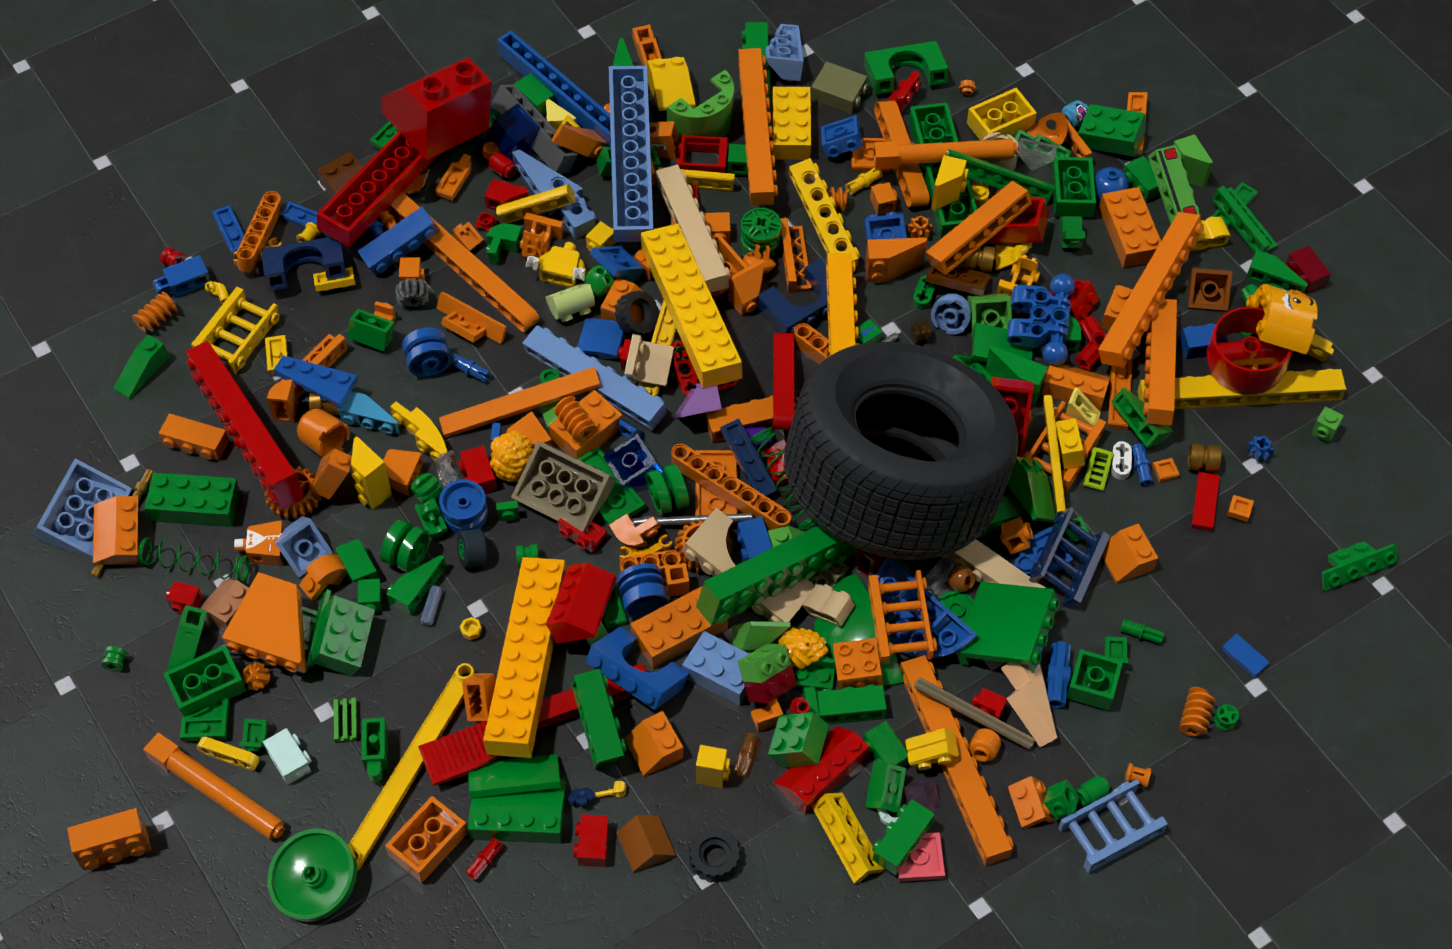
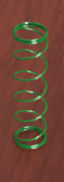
M767 428L757 433L750 439L751 444H756L767 439L759 447L757 455L759 457L778 455L770 462L766 472L768 474H779L785 472V470L771 473L768 471V468L784 453V450L771 455H759L760 449L776 435L773 428ZM785 474V475L778 481V483L776 484V490H778V491H788V490H791L790 488H788V489H778V484L781 482V480H782L784 477H786V474ZM793 493L788 497V499H787L786 502H785V506H786L787 508H797V507H801L800 505H797V506H788V505H787V502H788V500L793 496ZM804 510L795 518V524L799 525L798 529L800 530L808 529L816 524L811 518L802 523L796 522Z
M144 538L139 546L138 561L143 565L152 564L159 556V561L163 568H170L178 559L180 569L183 572H188L197 562L201 575H209L216 566L218 575L224 580L230 577L236 568L237 581L241 583L245 581L249 571L250 563L248 556L244 555L239 560V555H237L231 573L225 578L222 577L218 567L220 551H218L214 566L207 574H204L199 566L200 547L192 567L189 570H183L180 564L181 544H179L175 560L170 566L166 567L162 564L160 556L162 540L159 542L155 558L150 563H147L152 551L151 539ZM146 541H148V550L146 557L143 561V547ZM245 560V570L241 579V568Z

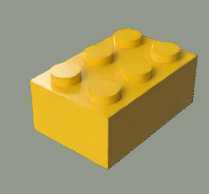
M1014 88L969 108L967 124L980 141L988 134L994 132H1001L1000 135L1007 136L1008 134L1013 137L1018 129L1025 132L1035 124L1037 112L1020 91Z

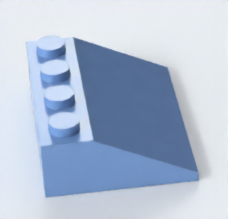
M75 458L32 536L51 546L93 559L94 504L115 496H128L132 488Z

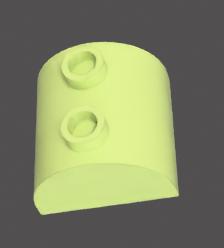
M579 284L545 297L556 320L561 319L562 322L573 319L572 314L577 312L580 315L590 313V308L595 306L590 284Z

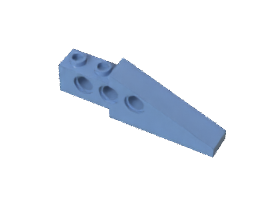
M520 149L512 152L513 162L517 166V170L534 194L567 184L572 187L575 203L547 211L549 216L557 213L574 239L588 234L595 227L597 219L594 212L589 211L583 198L582 187Z

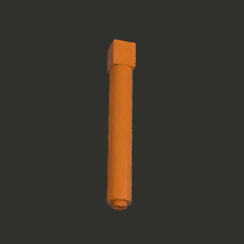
M1013 139L898 145L897 141L874 142L873 157L875 170L898 169L899 164L942 162L943 156L948 149L979 160L1010 159L1014 157V154H1017V143H1014Z
M159 732L144 747L143 750L149 760L165 771H171L267 839H278L285 830L283 820L182 752L178 745Z

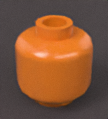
M979 729L973 735L969 744V750L976 760L981 762L991 761L996 757L1001 747V739L991 729Z

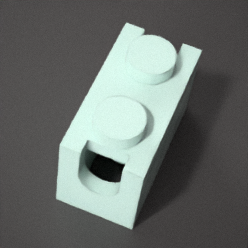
M286 728L263 741L267 753L287 785L311 772L308 765L312 761L305 750L301 752L298 746L301 743L295 733L291 735Z

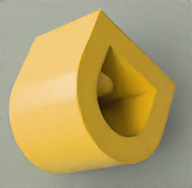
M975 182L971 185L977 209L985 204L989 197L988 184L983 185L982 182Z

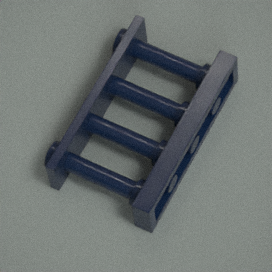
M1071 507L1065 511L1058 512L1055 516V524L1038 561L1031 568L1032 574L1029 581L1034 582L1044 578L1063 591L1065 598L1062 604L1068 609L1081 603L1110 537L1104 531L1097 535H1091L1071 521L1070 518L1074 511ZM1066 527L1087 542L1088 547L1085 552L1063 537ZM1058 544L1079 558L1080 565L1078 569L1055 553ZM1051 561L1072 575L1073 580L1070 586L1047 570Z

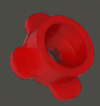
M488 212L481 213L478 216V222L475 223V227L477 229L482 228L488 232L497 223V218Z

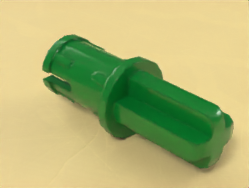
M1125 618L1120 632L1139 637V640L1144 638L1160 644L1164 638L1163 632L1146 627L1145 623L1142 625Z

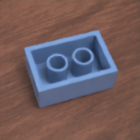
M704 631L682 664V669L690 673L687 679L740 706L747 695L737 661L749 653Z

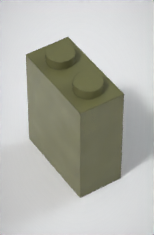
M826 61L811 87V100L852 114L853 110L859 107L862 95H866L868 91L867 76Z

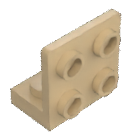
M633 334L624 372L625 377L633 381L666 386L674 347L642 341L641 336Z

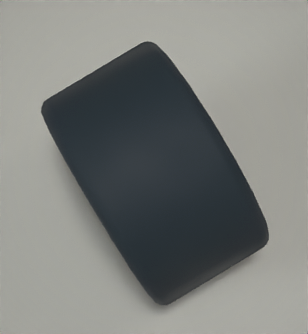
M481 529L462 530L458 533L457 551L463 568L480 567L486 563V541Z

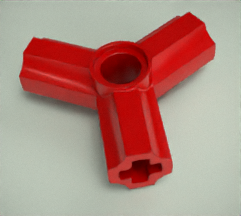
M1092 316L1085 317L1079 323L1081 331L1089 343L1075 359L1078 366L1083 370H1090L1100 359L1098 349L1107 333L1103 332L1097 319Z

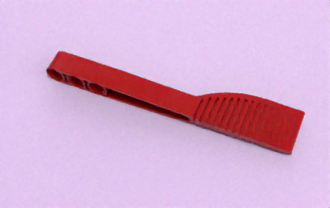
M643 664L633 666L635 669L648 672ZM607 678L608 687H606L607 696L611 695L613 703L633 697L632 694ZM573 689L543 699L537 729L579 715ZM483 721L481 724H476V726L467 727L464 730H459V732H454L453 734L418 746L433 786L468 775L469 772L485 767L500 757L498 755H487L483 740L487 722Z

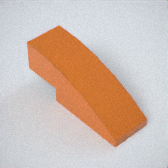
M650 24L632 28L631 35L642 66H647L648 60L662 59Z

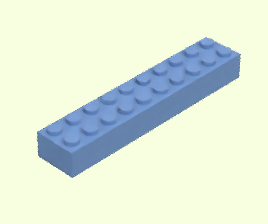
M609 66L614 242H641V233L653 230L647 66Z

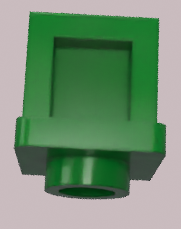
M1104 637V656L1123 661V663H1129V659H1127V637Z
M244 718L243 739L239 742V746H246V751H259V747H265L263 741L267 739L269 720Z

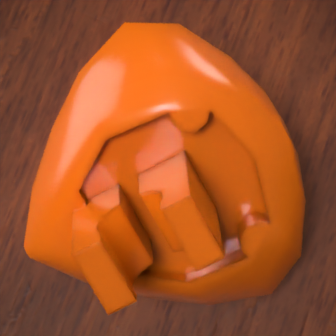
M756 245L755 252L745 254L743 261L749 267L763 259L765 261L764 275L770 272L776 264L769 258V246L766 245V250L761 254L759 251L760 246Z

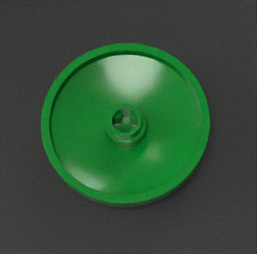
M308 829L293 835L278 849L269 867L267 883L273 903L282 913L298 921H317L332 915L342 907L353 891L357 878L356 857L351 846L332 831Z

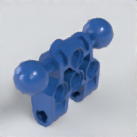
M1058 274L1053 277L1050 283L1052 294L1045 287L1032 285H1017L1012 291L1011 308L1015 311L1030 313V318L1011 319L1009 321L1007 342L1017 346L1038 348L1047 341H1050L1043 348L1042 354L1044 361L1052 366H1060L1068 357L1067 347L1063 344L1068 335L1071 302L1067 298L1073 294L1075 282L1067 274Z

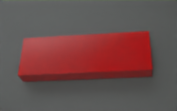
M1198 472L1191 528L1206 531L1213 530L1220 475Z

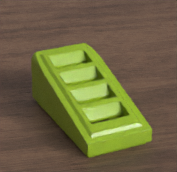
M1093 447L1083 486L1104 491L1114 452ZM1099 458L1102 460H1106V463L1099 462L1094 459ZM1093 464L1104 467V470L1094 468ZM1091 471L1103 474V476L1099 477L1096 475H1092ZM1089 478L1101 481V484L1091 483Z

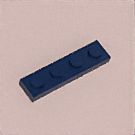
M738 418L721 426L720 431L749 485L766 497L776 493V486L770 475L766 472V467L757 455L754 445L751 444L750 438L740 419Z

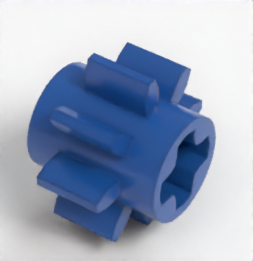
M1264 435L1258 438L1254 436L1252 442H1249L1247 449L1250 450L1249 456H1252L1257 462L1263 459L1267 461L1269 455H1272L1274 448L1271 447L1273 441H1269Z

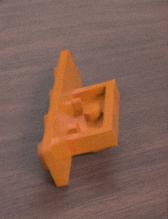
M445 292L440 293L437 309L447 314V316L442 318L441 325L471 342H475L483 336H487L499 344L504 341L507 329L505 325Z

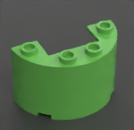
M726 70L711 78V82L721 92L693 109L683 98H680L667 107V122L675 121L680 143H682V135L725 137L730 132L734 119V83Z

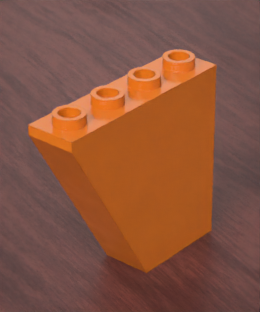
M258 572L222 636L226 648L234 653H238V651L245 653L252 659H263L273 666L277 664L284 666L291 672L299 671L305 673L306 658L302 596L297 585Z

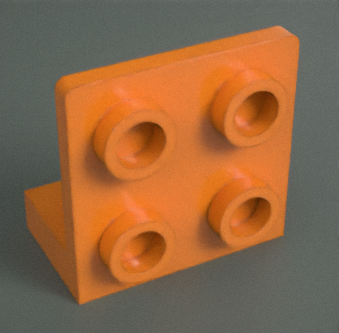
M876 638L833 644L839 690L845 687L861 688L870 684L876 686L883 685Z

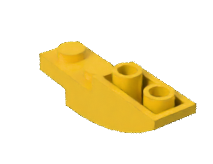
M398 402L393 403L390 406L392 417L398 421V425L402 424L410 434L415 436L417 448L431 455L436 463H442L448 467L450 464L446 445L434 423L417 407L410 412Z

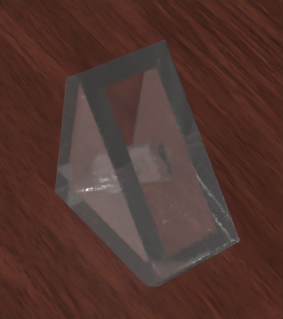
M1020 138L1017 155L1033 171L1054 162L1058 146Z

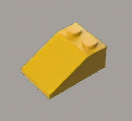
M684 57L648 60L647 80L658 110H667L669 105L680 98H683L692 108H695L696 104L691 80Z

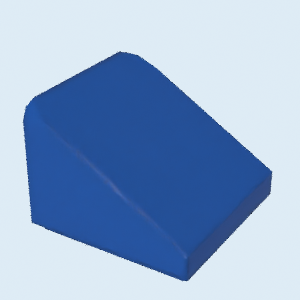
M621 419L618 421L619 433L636 443L644 432L631 423Z

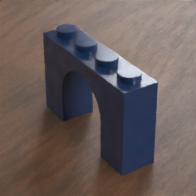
M332 237L261 249L264 277L268 291L288 288L287 272L295 265L305 262L322 264L325 268L327 281L347 278L342 244Z
M821 258L806 266L804 279L811 284V287L819 296V299L814 304L809 306L793 305L774 286L758 295L757 307L780 333H794V329L798 324L804 323L811 326L819 318L828 316L826 263Z

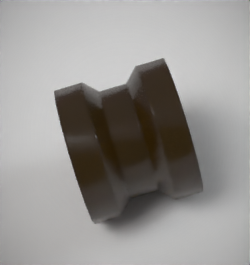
M928 321L919 325L917 323L911 324L914 343H919L921 340H932L931 327Z

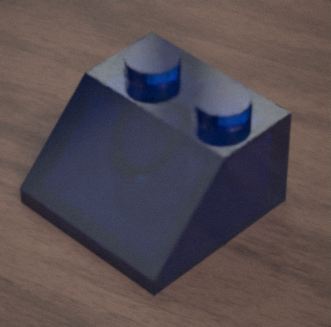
M515 104L494 120L488 136L511 159L513 158L512 152L518 149L528 154L540 127L520 104Z
M638 433L603 456L623 488L647 485V472L657 469L662 473V469Z

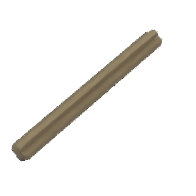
M923 678L916 680L914 684L916 690L1026 749H1030L1033 746L1035 739Z

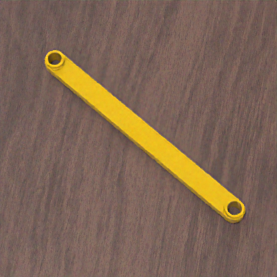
M463 663L457 667L349 843L357 858V871L361 869L424 765L418 746L439 739L463 701L462 681L467 677H462L461 675L464 673H469L470 675L475 673L474 668L470 664Z

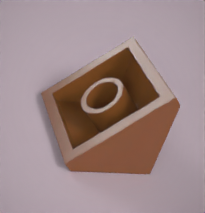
M1192 268L1187 283L1188 308L1228 311L1233 271Z
M636 815L616 832L633 873L676 857L659 816Z

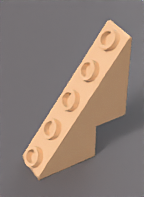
M1007 662L1001 669L1015 688V691L1006 699L1039 747L1053 742L1057 735L1040 664L1037 665L1035 672L1031 673L1028 665Z

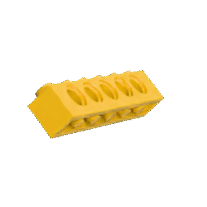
M811 158L789 166V176L826 254L851 253L852 261H855V266H857L858 259L860 258L859 251L850 242L852 241L850 232L845 230L842 225L844 224L843 218L835 210L836 204L833 197H829L827 194L828 187L826 182L821 180L818 175L820 171L817 164H813ZM810 179L814 183L806 184L804 181ZM814 196H819L822 199L820 201H815L812 198ZM828 213L830 216L824 218L820 214ZM834 229L838 233L833 235L830 234L828 231ZM838 246H843L846 248V250L838 251L836 248Z

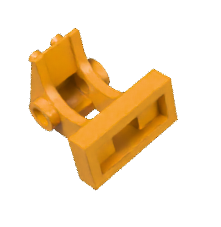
M1026 255L1019 256L1018 263L1014 264L1011 270L1012 281L1007 282L1000 279L996 294H1008L1012 299V291L1017 286V280L1027 283V285L1037 283L1040 276L1038 262H1036L1037 259H1028Z

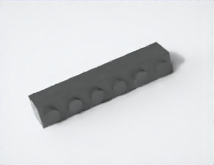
M514 84L500 85L492 101L498 112L506 118L508 123L514 127L518 134L529 144V147L539 155V158L549 168L559 174L569 173L578 154L551 140L556 130Z

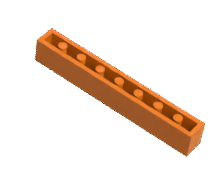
M1164 299V302L1157 309L1156 316L1149 323L1147 331L1150 332L1146 334V344H1149V346H1146L1145 358H1149V360L1145 361V372H1148V374H1145L1144 386H1148V388L1144 389L1143 400H1147V402H1144L1143 414L1147 415L1146 423L1172 425L1175 402L1177 300Z

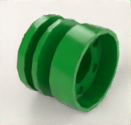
M755 208L744 214L741 220V249L744 254L755 252L756 245L760 246L759 251L761 254L766 250V245L769 246V258L774 257L779 252L782 226L781 219L777 213L767 208Z

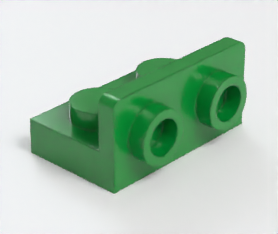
M823 656L803 669L795 666L792 667L797 686L794 688L803 689V687L814 686L815 691L833 689L835 659Z

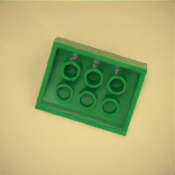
M560 779L561 788L472 798L468 823L470 840L490 841L492 838H495L498 841L561 844L567 780Z

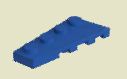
M284 355L274 368L276 376L284 380H293L294 385L298 384L308 393L313 392L319 395L320 399L325 402L330 401L334 403V406L339 409L358 381L357 375Z

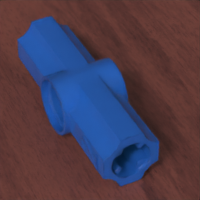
M1062 641L1052 643L1050 664H1048L1046 676L1049 705L1055 709L1065 707L1067 686L1069 685L1071 667H1069L1071 645Z

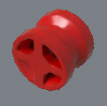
M172 247L165 248L160 257V263L164 266H171L185 261L184 253L180 251L175 252V249Z

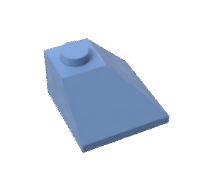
M304 516L285 528L275 542L298 578L307 572L306 567L314 560L323 555L333 553L312 520Z

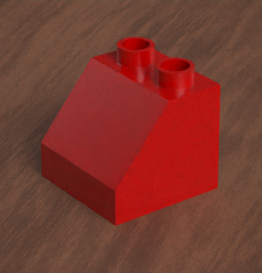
M468 57L382 96V114L423 158L428 160L489 130L492 81Z

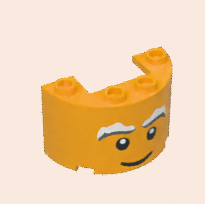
M1263 284L1253 295H1249L1246 306L1262 308L1265 312L1263 320H1260L1256 327L1260 340L1307 354L1315 332L1313 322L1317 320L1316 301L1313 298L1268 284Z

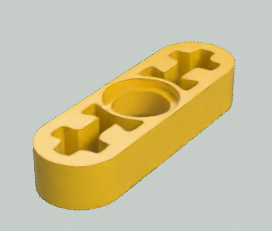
M201 737L196 747L199 752L251 771L256 769L260 761L257 755L208 737Z

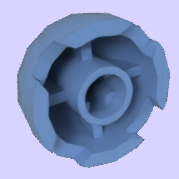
M958 294L941 296L935 302L931 311V320L935 327L938 328L939 326L941 329L946 330L947 334L963 332L969 325L972 316L970 304L963 296Z

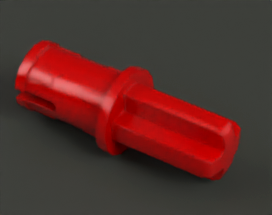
M799 697L793 699L790 710L794 714L806 713L810 705H808L809 702Z
M492 838L483 851L476 854L477 858L465 872L470 879L476 880L487 866L492 865L494 857L503 849L502 843L497 845L500 841Z

